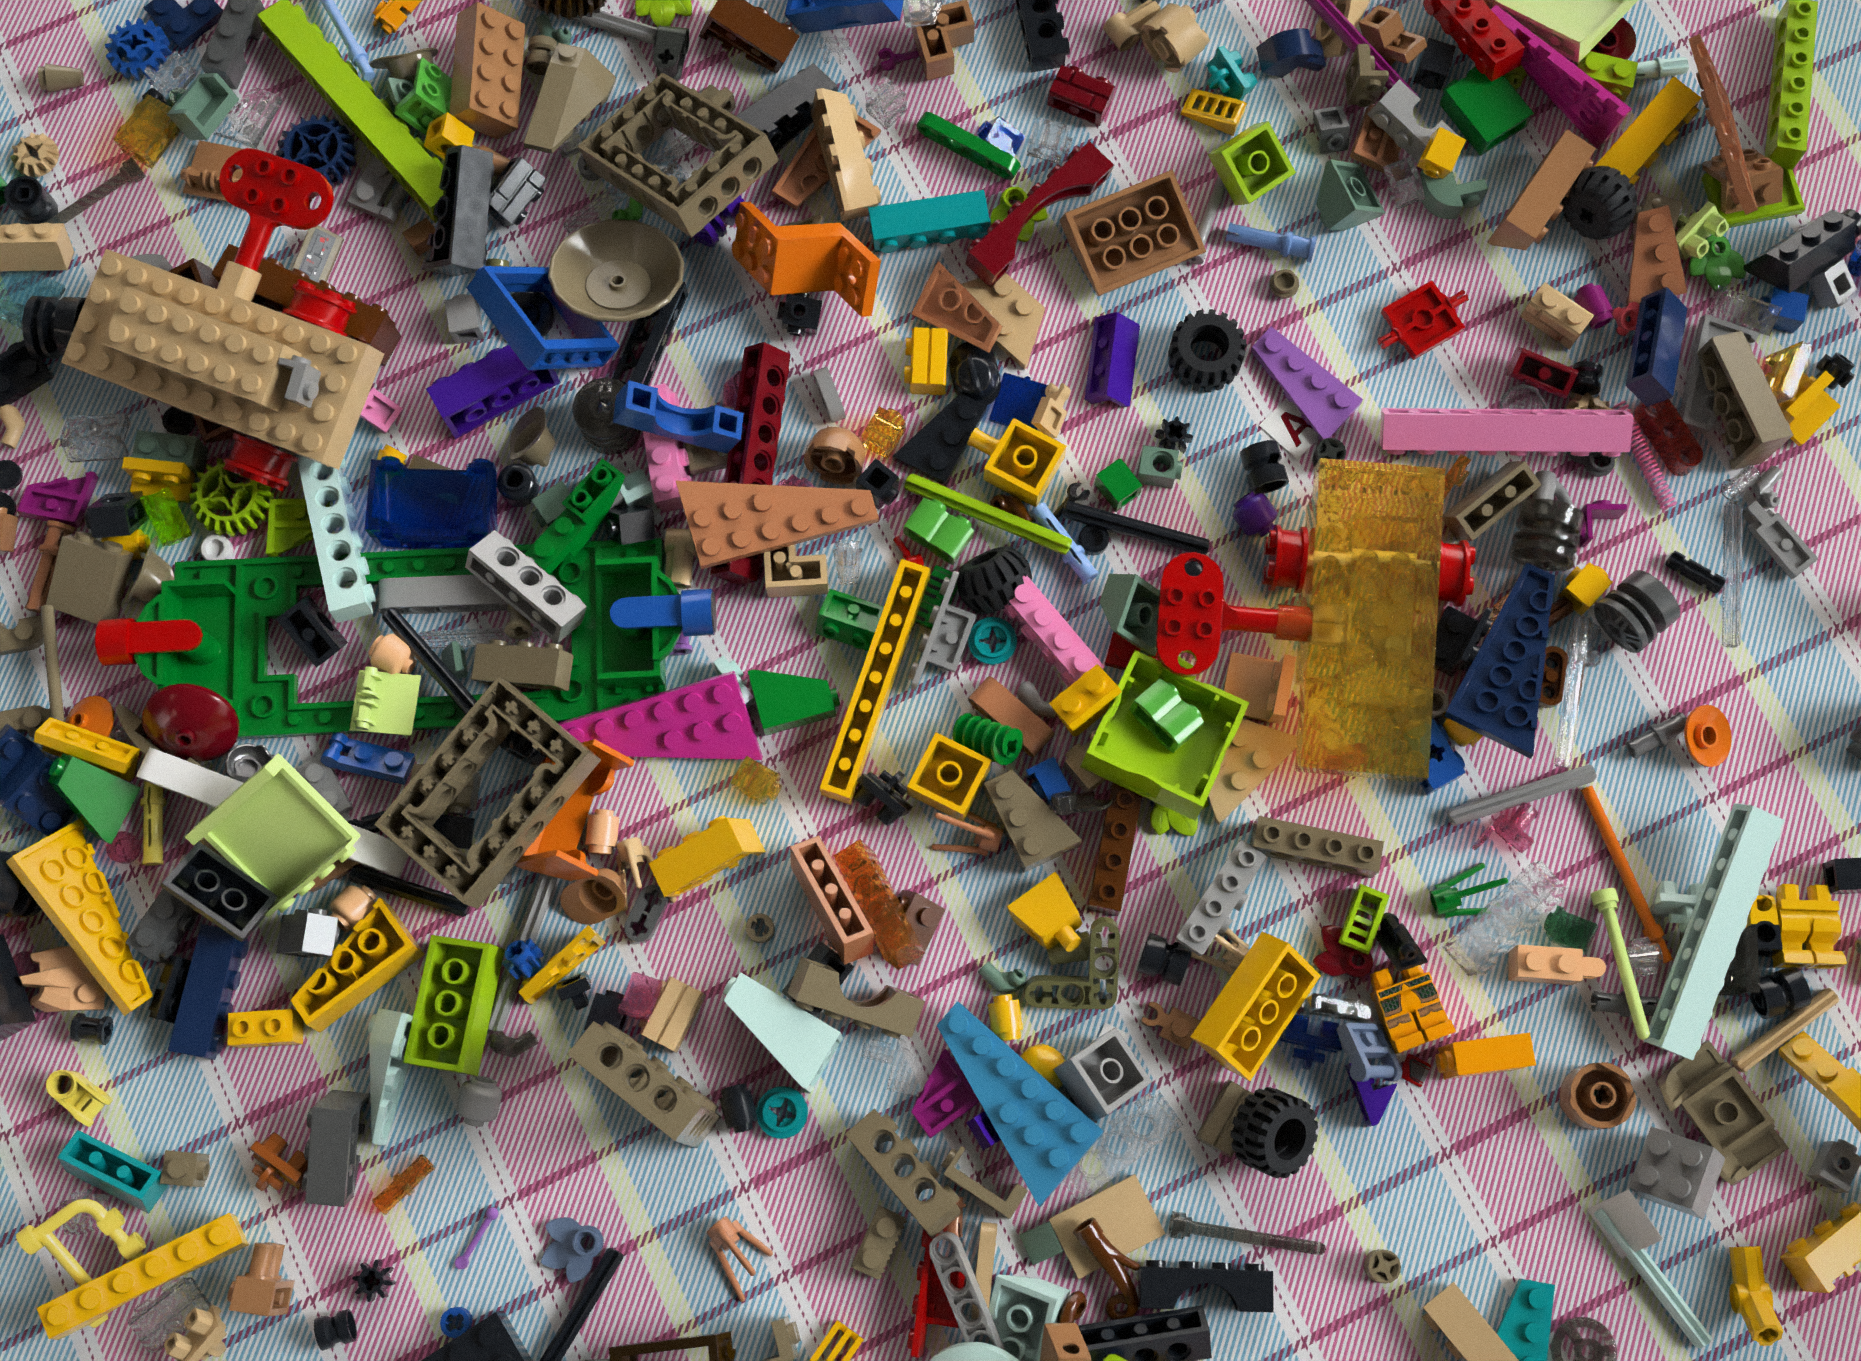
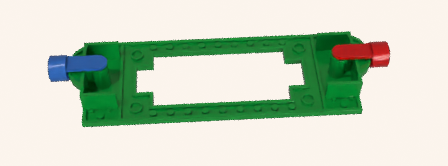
M662 538L625 545L618 544L612 540L588 541L575 557L568 554L550 574L570 593L577 595L587 606L582 623L572 631V654L574 657L569 690L541 689V691L521 693L559 723L666 691V657L673 651L681 632H683L685 637L715 635L717 615L713 590H682L681 595L679 594L671 579L664 574ZM533 544L514 546L524 554ZM472 547L360 553L361 557L365 556L370 574L365 575L367 584L378 585V581L384 578L474 575L465 568L468 552ZM342 554L337 561L344 560L348 554ZM317 555L175 562V580L162 581L161 594H158L145 605L137 621L134 618L101 619L97 624L95 630V649L102 665L138 664L142 674L156 684L158 690L174 684H194L218 693L231 704L238 716L240 729L237 739L332 735L335 732L342 734L372 733L350 731L354 701L298 703V676L296 674L268 675L269 619H277L300 601V588L324 587ZM348 581L344 586H352L354 581ZM475 694L472 696L476 699V701H478L483 694ZM450 696L418 697L413 731L454 729L464 718L465 714Z

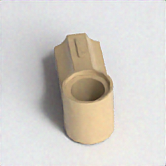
M1148 0L1126 14L1123 12L1114 14L1106 21L1103 30L1118 50L1124 52L1137 43L1141 34L1144 33L1141 27L1156 15L1161 8L1156 1Z
M667 528L665 534V554L667 555L665 575L671 579L676 589L684 590L691 588L693 562L697 554L689 529Z

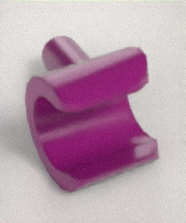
M883 48L879 50L878 56L879 59L890 58L880 63L884 70L890 71L894 69L897 62L919 58L918 51L894 54L891 49Z

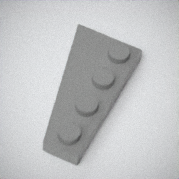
M1708 314L1700 317L1677 426L1706 434L1711 430L1717 418L1713 409L1715 394L1713 390L1707 389L1697 352L1712 337L1743 331L1747 342L1751 346L1757 340L1760 332Z

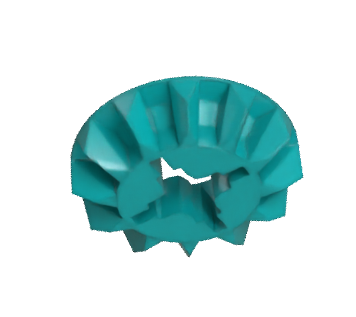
M987 617L981 619L972 627L968 637V644L971 654L980 663L994 666L995 664L1005 663L1014 654L1017 646V635L1012 625L1006 620L998 617ZM991 630H994L996 640H1001L1002 642L996 644L994 653H991L989 644L984 643V640H989Z
M786 1086L772 1088L759 1100L756 1111L758 1123L769 1136L778 1139H788L798 1134L806 1124L808 1117L807 1103L804 1097L793 1088ZM788 1099L787 1110L796 1117L784 1118L778 1127V1115L774 1111L769 1110V1108H781L782 1104Z

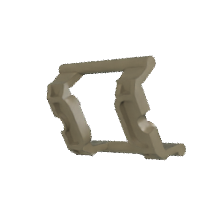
M53 605L41 606V615L19 619L17 626L13 629H7L6 625L0 622V655L34 650L44 643L50 704L49 709L33 705L1 711L0 730L8 723L20 733L28 732L29 736L34 738L35 731L49 717L65 722Z

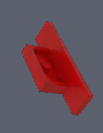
M924 1229L921 1238V1246L925 1247L924 1261L920 1260L917 1268V1280L921 1281L919 1294H915L912 1304V1314L916 1315L915 1328L910 1329L907 1341L908 1349H912L911 1357L915 1358L924 1356L928 1324L959 1328L930 1257L929 1245L933 1239ZM958 1271L951 1273V1283L957 1288H964L966 1286L964 1274Z

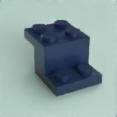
M7 723L0 730V804L48 837L57 832L74 814L72 809L48 782L51 776L49 775V770L56 758L50 753L44 752L40 746Z

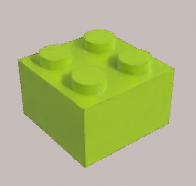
M1269 121L1253 124L1208 154L1235 206L1250 204L1296 173Z

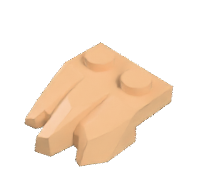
M71 946L49 948L30 953L31 961L39 964V969L36 972L18 976L23 987L39 988V993L30 1000L31 1005L43 1012L104 1010L105 990Z

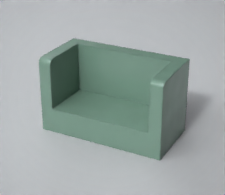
M218 73L199 74L167 115L190 141L208 140L239 101V98Z

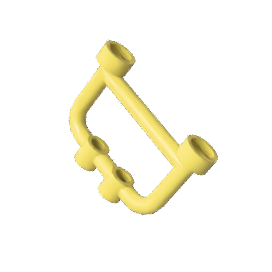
M78 1199L66 1205L38 1227L34 1228L28 1225L16 1234L19 1245L29 1255H33L45 1246L79 1286L93 1279L52 1233L75 1215L82 1212L92 1215L99 1229L105 1235L110 1236L116 1243L121 1255L127 1260L132 1261L143 1256L144 1254L141 1251L146 1248L145 1241L137 1232H133L128 1236L123 1231L121 1226L126 1221L117 1208L113 1207L107 1212L102 1205L90 1199ZM108 1314L96 1320L90 1326L97 1328L108 1320Z

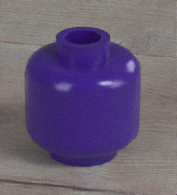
M1251 491L1233 505L1235 510L1232 513V517L1247 536H1254L1258 533L1260 537H1263L1270 530H1273V521L1277 518L1278 512L1264 493L1255 494Z

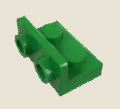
M829 589L818 613L815 633L827 639H833L857 649L868 651L884 606Z

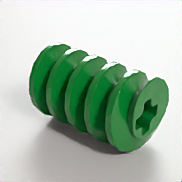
M965 713L956 720L952 734L953 741L1000 765H1008L1018 757L1024 738L1022 731L1018 728H1011L1009 725L992 722L990 719H983L981 716H973L971 713Z

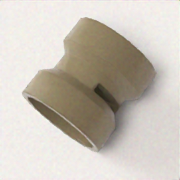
M534 35L529 38L528 50L530 55L527 57L526 67L530 72L537 75L546 74L549 62L557 47V41L545 35Z

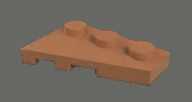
M937 261L911 314L937 328H946L949 334L990 353L1003 326Z

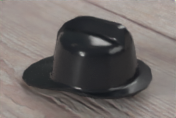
M967 342L959 345L952 352L949 360V369L955 393L957 396L962 393L987 406L998 397L1001 389V378L995 355L992 349L988 353Z

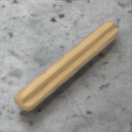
M1831 988L1823 989L1811 998L1809 1006L1795 1010L1731 1059L1732 1064L1741 1073L1748 1071L1837 1004L1839 997Z

